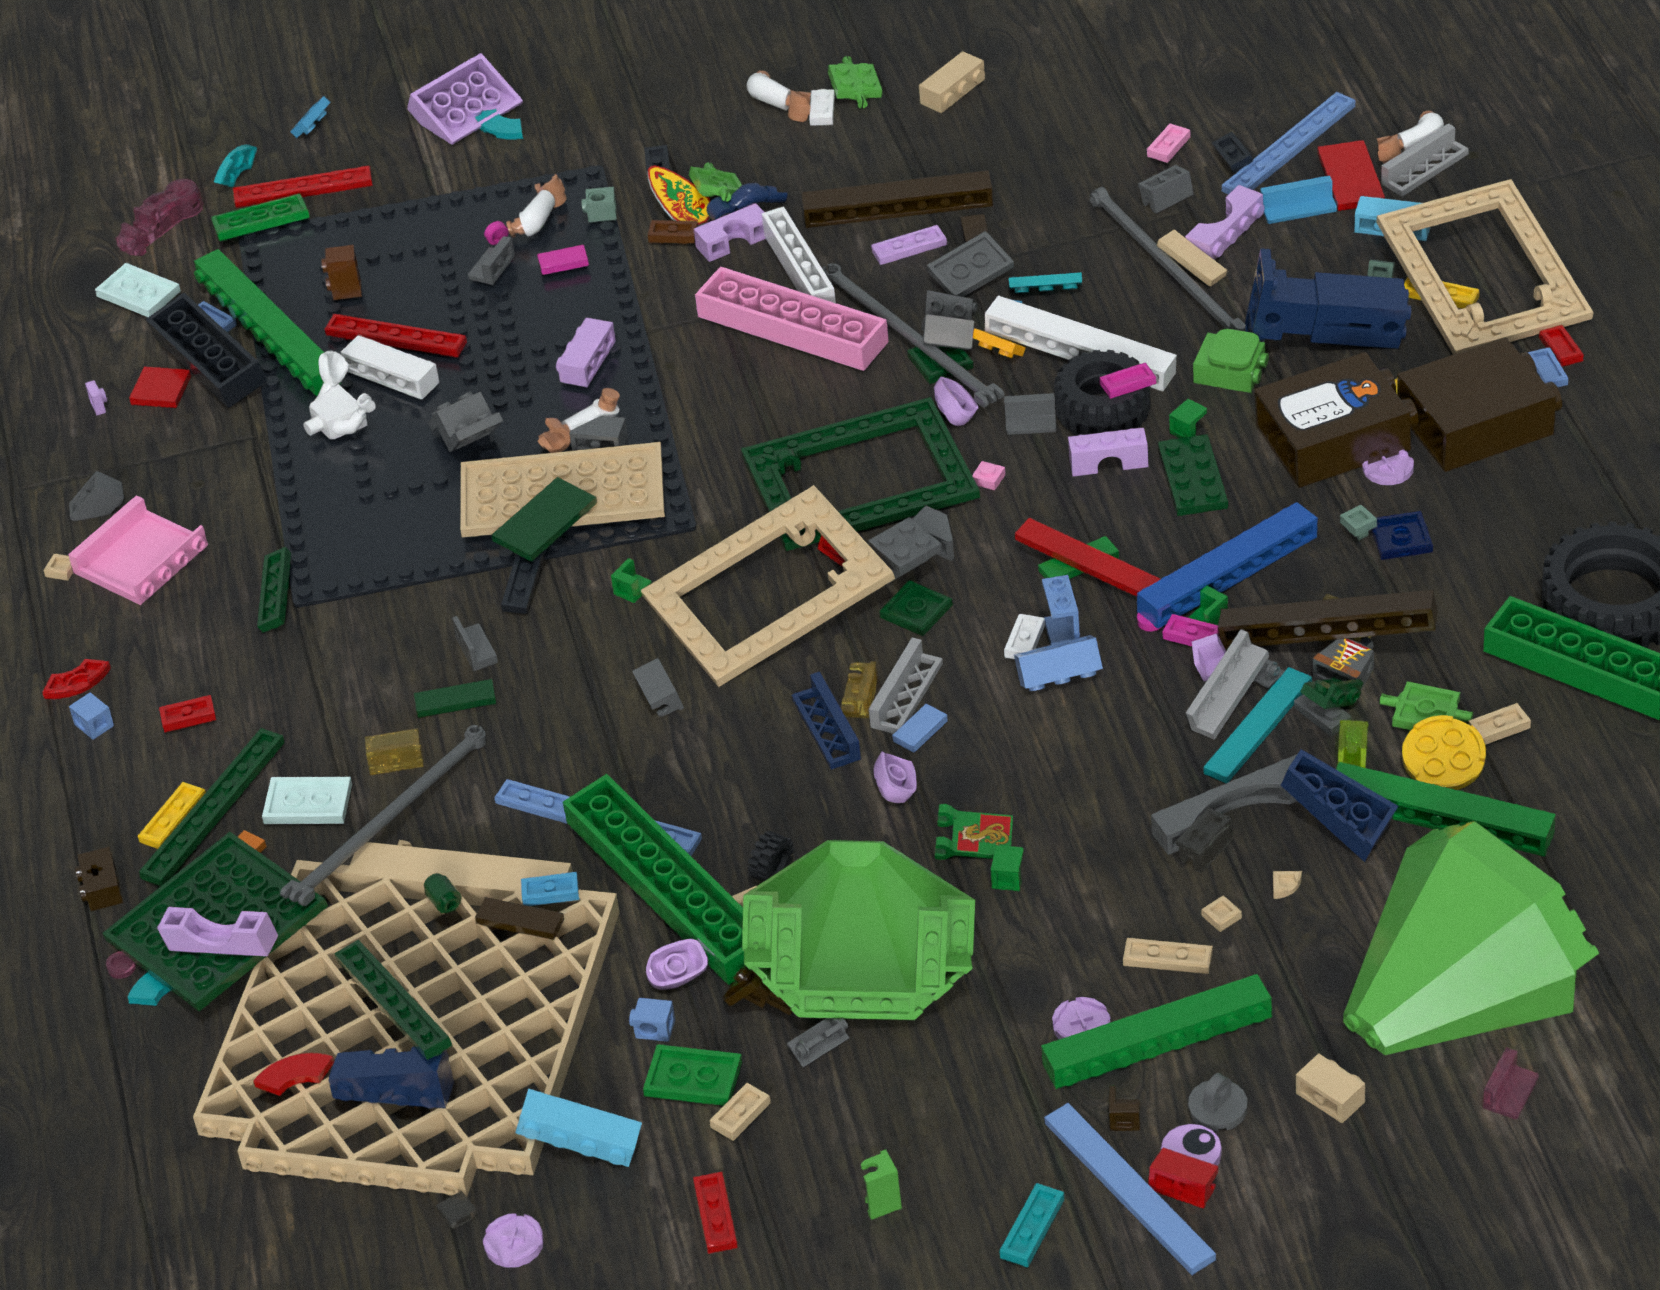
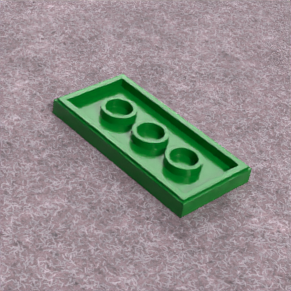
M296 194L211 217L219 241L310 218L301 194Z

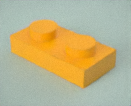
M974 328L973 338L979 340V346L992 350L993 346L1000 349L999 354L1010 358L1013 357V354L1023 357L1026 347Z

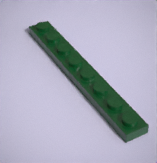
M260 728L140 869L139 875L142 880L162 886L171 879L285 743L283 735Z
M359 939L334 953L338 963L427 1060L440 1055L444 1050L453 1046L449 1036Z

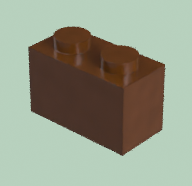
M354 245L325 248V258L321 259L323 273L328 272L329 277H325L327 291H332L333 300L361 297V277Z

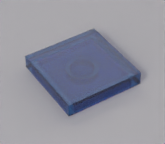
M1421 511L1377 517V526L1371 529L1381 560L1433 552V544Z

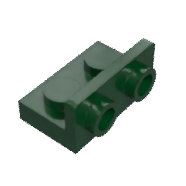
M1336 678L1304 683L1300 693L1323 709L1353 705L1360 698V690L1364 682L1360 679L1341 681Z

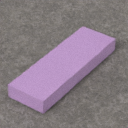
M938 225L873 244L871 248L879 264L882 265L945 246L947 241Z

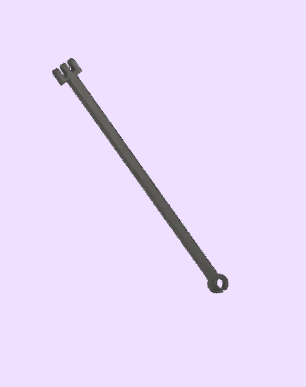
M1099 187L1089 194L1090 202L1094 207H1103L1225 329L1246 331V325L1239 318L1233 320L1111 199L1104 187Z
M827 264L828 272L826 266L822 268L832 285L837 284L876 316L886 319L889 326L974 391V400L981 407L984 408L989 405V402L994 403L997 401V398L1001 399L1005 396L1004 391L995 383L986 386L935 345L924 344L922 335L843 275L838 264Z
M478 725L469 726L464 734L465 739L300 883L294 880L287 883L281 889L280 896L286 899L289 898L291 901L298 902L303 906L310 903L315 898V887L470 751L479 749L486 744V733L482 727L478 728Z

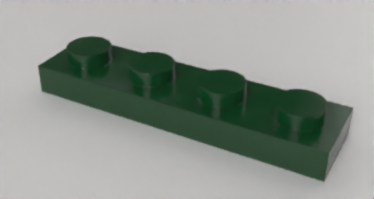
M286 547L264 556L257 627L262 633L285 624L291 552Z

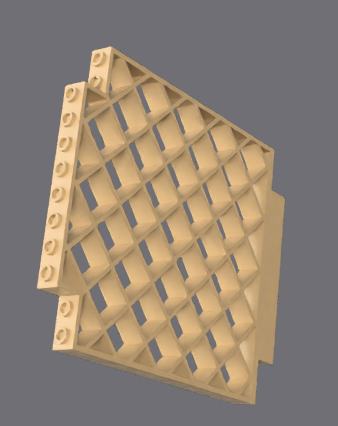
M371 842L365 843L354 853L350 865H340L314 888V891L320 896L325 895L332 906L324 909L254 966L193 1116L198 1135L208 1138L218 1137L241 1141L238 1154L242 1168L252 1172L262 1171L279 1175L303 1176L309 1179L320 1178L335 1182L360 1183L367 1186L377 1185L392 1189L402 1188L419 1192H435L449 1196H468L477 1169L510 1172L516 1175H534L544 1142L528 1139L523 1135L515 1133L522 1109L512 1113L502 1099L532 1083L542 1093L559 1098L620 913L617 894L579 890V900L532 906L564 914L565 920L555 940L518 933L500 943L491 932L496 928L476 924L475 916L477 913L470 905L481 906L485 897L523 905L521 879L571 873V863ZM297 860L291 875L302 881L322 863ZM440 873L447 876L461 893L462 900L456 911L463 918V921L433 935L425 924L445 913H440L425 895L424 882L430 875ZM338 891L354 892L355 894L344 899ZM404 898L420 899L421 901L409 906ZM387 902H390L398 912L369 928H366L359 919L360 916ZM588 923L596 933V936L567 950L558 938ZM345 924L354 932V936L325 951L316 941L321 936ZM413 931L421 943L390 958L382 946ZM477 938L488 949L460 965H457L448 954ZM359 939L449 1036L453 1046L447 1048V1052L451 1056L449 1061L453 1079L456 1080L466 1075L475 1087V1089L447 1103L446 1109L429 1108L430 1113L398 1129L389 1118V1115L407 1105L400 1106L361 1101L363 1104L329 1121L320 1109V1107L335 1100L332 1097L328 1081L329 1077L322 1080L320 1084L317 1083L307 1089L301 1083L289 1087L294 1096L260 1113L251 1100L267 1091L256 1088L253 1080L268 1066L239 1081L235 1079L231 1069L233 1066L261 1051L271 1064L283 1058L302 1053L327 1054L333 1056L335 1061L337 1053H341L372 1036L383 1048L375 1052V1054H382L385 1052V1049L396 1048L398 1052L411 1051L414 1045L406 1036L396 1042L392 1040L385 1029L391 1027L394 1023L379 1007L370 1011L362 1001V998L368 996L353 978L347 981L338 970L342 966L338 963L334 953ZM545 945L554 955V958L525 973L515 960ZM302 946L311 954V958L282 973L274 966L275 960ZM436 960L445 972L414 988L405 976ZM503 967L512 980L482 996L472 983ZM327 975L335 987L303 1004L295 991ZM570 975L579 988L549 1003L540 990ZM460 990L469 1003L438 1019L429 1006ZM284 998L292 1010L259 1027L252 1018L253 1014ZM528 998L537 1011L506 1026L497 1013ZM350 1005L359 1018L326 1034L318 1022ZM485 1021L494 1034L463 1050L453 1037ZM306 1028L315 1041L282 1058L273 1045ZM552 1028L560 1037L561 1042L531 1057L521 1044ZM509 1051L519 1065L487 1081L477 1068ZM241 1106L249 1119L222 1115ZM490 1106L500 1121L468 1138L458 1123ZM309 1114L318 1128L283 1145L275 1131ZM377 1122L387 1136L353 1154L344 1142V1139ZM446 1130L456 1145L423 1162L413 1148ZM264 1138L272 1150L258 1149L260 1139ZM516 1139L524 1151L500 1149L498 1147ZM332 1146L340 1158L316 1156V1154ZM402 1155L410 1167L384 1163Z

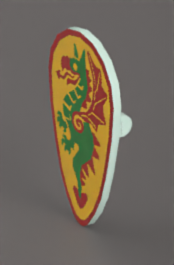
M659 166L648 168L647 174L650 188L664 211L673 221H698L699 227L711 219L706 211V207L711 200L709 197L701 195L694 184L666 168Z

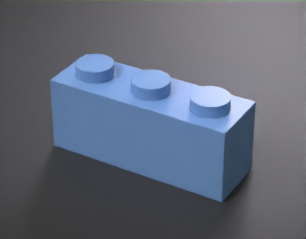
M1091 635L1014 654L1020 685L1024 688H1029V691L1045 688V683L1053 681L1055 684L1067 683L1071 681L1070 677L1080 675L1081 678L1096 675V670L1103 669L1096 638Z

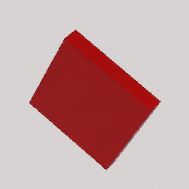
M144 367L129 397L131 405L177 408L191 378L190 370Z

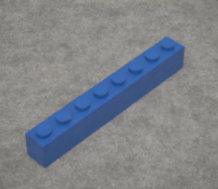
M1297 502L1284 508L1277 514L1263 520L1261 523L1242 532L1214 550L1205 553L1193 562L1184 565L1177 571L1142 589L1137 593V613H1140L1159 629L1168 623L1172 614L1181 616L1199 606L1200 591L1206 585L1221 593L1317 538L1318 518Z

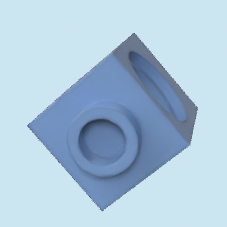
M88 693L69 706L74 725L93 740L114 726L109 707L92 693Z
M639 998L636 1009L631 1010L629 1018L630 1026L634 1027L635 1038L669 1042L675 1023L673 1002Z

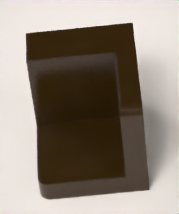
M1110 1085L1109 1087L1110 1131H1140V1100L1116 1099V1085Z

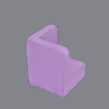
M1217 634L1192 641L1194 663L1203 681L1208 680L1226 653Z

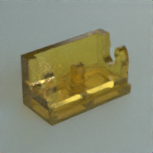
M876 662L852 663L849 669L859 670L862 673L848 674L844 698L841 701V710L845 717L869 718V707L873 703L878 681Z
M418 728L365 737L370 775L424 766Z

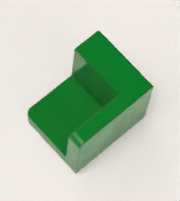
M1187 399L1169 414L1170 434L1178 438L1196 436V422L1207 414V408Z
M630 558L611 575L614 595L632 603H635L642 596V589L652 584L651 580L636 574L634 560Z
M1206 585L1200 591L1201 606L1188 618L1218 625L1221 609H1228V596Z
M996 845L991 866L992 889L1020 891L1022 883L1021 863L1024 854L1022 847Z

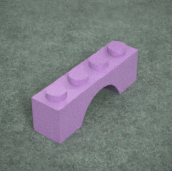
M1238 185L1226 197L1227 218L1212 224L1199 223L1186 235V239L1215 260L1244 231H1247L1257 218L1262 216L1264 212L1263 194Z
M168 907L157 927L169 951L268 956L278 937L267 912L242 911L235 924L221 925L205 919L193 908Z

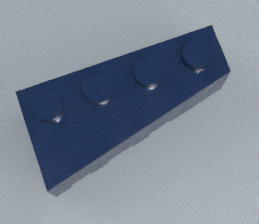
M1302 749L1289 766L1281 783V786L1364 862L1385 832L1398 808L1396 804Z
M415 1046L411 1048V1051L398 1052L396 1048L385 1049V1052L382 1054H375L372 1050L337 1053L328 1079L333 1099L445 1109L454 1083L447 1049L440 1055L427 1060Z

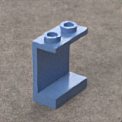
M1068 575L1042 579V585L1051 616L1044 617L1050 645L1080 638L1078 608Z

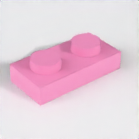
M1169 124L1147 148V157L1168 163L1188 141L1190 130Z

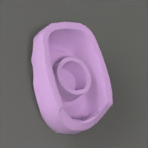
M945 377L939 378L934 386V397L940 411L946 415L951 424L955 426L966 424L978 409L977 403L959 383Z
M881 752L874 764V777L882 797L887 801L904 803L916 790L917 781L912 761Z
M686 939L668 944L650 955L646 966L647 980L652 987L658 990L677 988L702 974L707 968L708 959L703 947L697 940Z

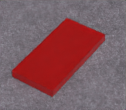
M1364 140L1317 147V154L1325 176L1330 175L1332 179V196L1338 211L1357 208L1360 196L1385 199Z

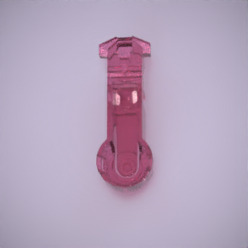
M178 179L169 183L165 191L152 194L145 199L142 206L134 208L135 221L133 226L125 222L121 224V231L119 236L116 237L120 250L129 255L142 256L146 253L145 248L181 220L193 217L201 212L204 204L199 187L190 179ZM197 201L198 205L193 208L192 205ZM160 222L161 227L157 229L156 225Z

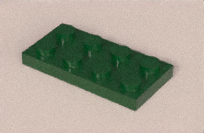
M1208 434L1158 442L1159 455L1177 516L1228 509V499Z

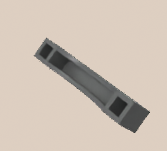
M1297 755L1283 759L1268 767L1256 770L1251 774L1234 779L1222 786L1210 789L1205 793L1151 814L1152 835L1167 855L1193 845L1196 837L1206 825L1230 810L1258 803L1292 804L1297 800L1281 786V783Z

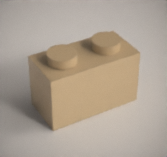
M1318 1054L1296 1074V1094L1343 1123L1365 1103V1083L1358 1076L1352 1075L1339 1067L1335 1061L1328 1060Z

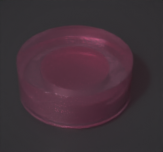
M122 951L113 953L106 961L109 975L116 979L130 976L136 967L135 962Z

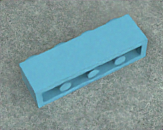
M528 1089L515 1133L523 1135L528 1139H536L552 1144L558 1148L570 1149L580 1152L585 1156H593L607 1160L615 1165L629 1167L642 1122Z

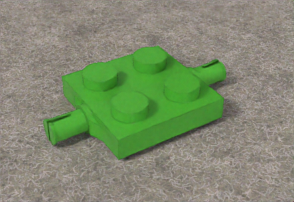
M847 56L842 59L843 63L829 65L828 75L837 99H854L857 101L859 108H865L867 106L866 99L881 98L882 88L873 64H853L852 58L848 56L847 59Z
M709 162L704 165V168L692 166L690 168L689 176L698 192L706 197L717 195L727 202L731 199V195L742 185L735 173L717 170Z
M1407 682L1404 691L1398 697L1382 693L1380 698V705L1395 707L1392 721L1393 727L1412 730L1413 726L1421 720L1439 715L1453 716V719L1468 723L1469 720L1473 719V712L1458 709L1460 692Z

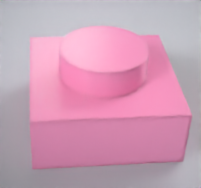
M982 461L972 476L977 486L996 490L1005 476V467Z

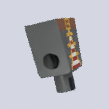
M1361 637L1357 642L1349 638L1337 639L1313 658V678L1317 680L1336 678L1341 681L1360 679L1364 682L1363 688L1374 669L1373 642L1368 637Z

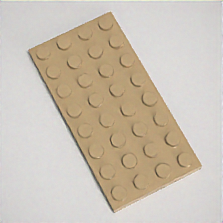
M661 442L461 462L462 537L493 534L556 477L597 497V504L572 526L665 517Z

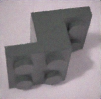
M468 392L458 398L459 401L451 405L450 402H446L438 406L437 411L432 413L433 417L428 422V425L432 432L439 430L449 452H453L494 433L503 422L499 412L492 415L481 392L474 395L472 392Z
M910 517L868 540L867 543L893 571L895 579L942 551L941 543Z

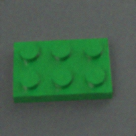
M657 1044L643 1087L644 1096L724 1106L732 1098L742 1064V1055Z

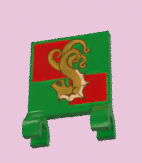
M940 804L937 826L949 827L953 825L952 841L946 837H936L935 859L945 860L952 856L993 859L996 845L1011 846L1013 815L958 811L950 805Z

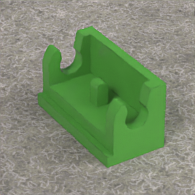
M886 1149L880 1151L879 1155L868 1158L861 1163L862 1170L872 1166L877 1167V1171L870 1172L864 1176L867 1192L865 1203H868V1215L871 1220L902 1208L898 1171Z

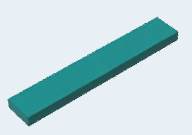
M1288 667L1204 766V774L1228 783L1293 707L1294 700L1303 695L1300 691L1304 683L1312 682V676Z

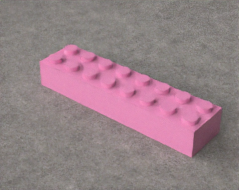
M720 267L695 294L697 313L700 318L863 371L889 342L886 319L724 267Z

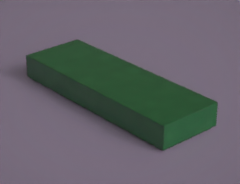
M492 679L414 693L418 718L496 704Z

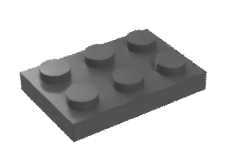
M985 231L928 264L927 271L947 294L964 297L1014 268V261Z

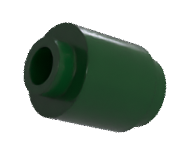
M435 873L425 880V895L440 913H449L458 908L462 900L461 893L447 876Z

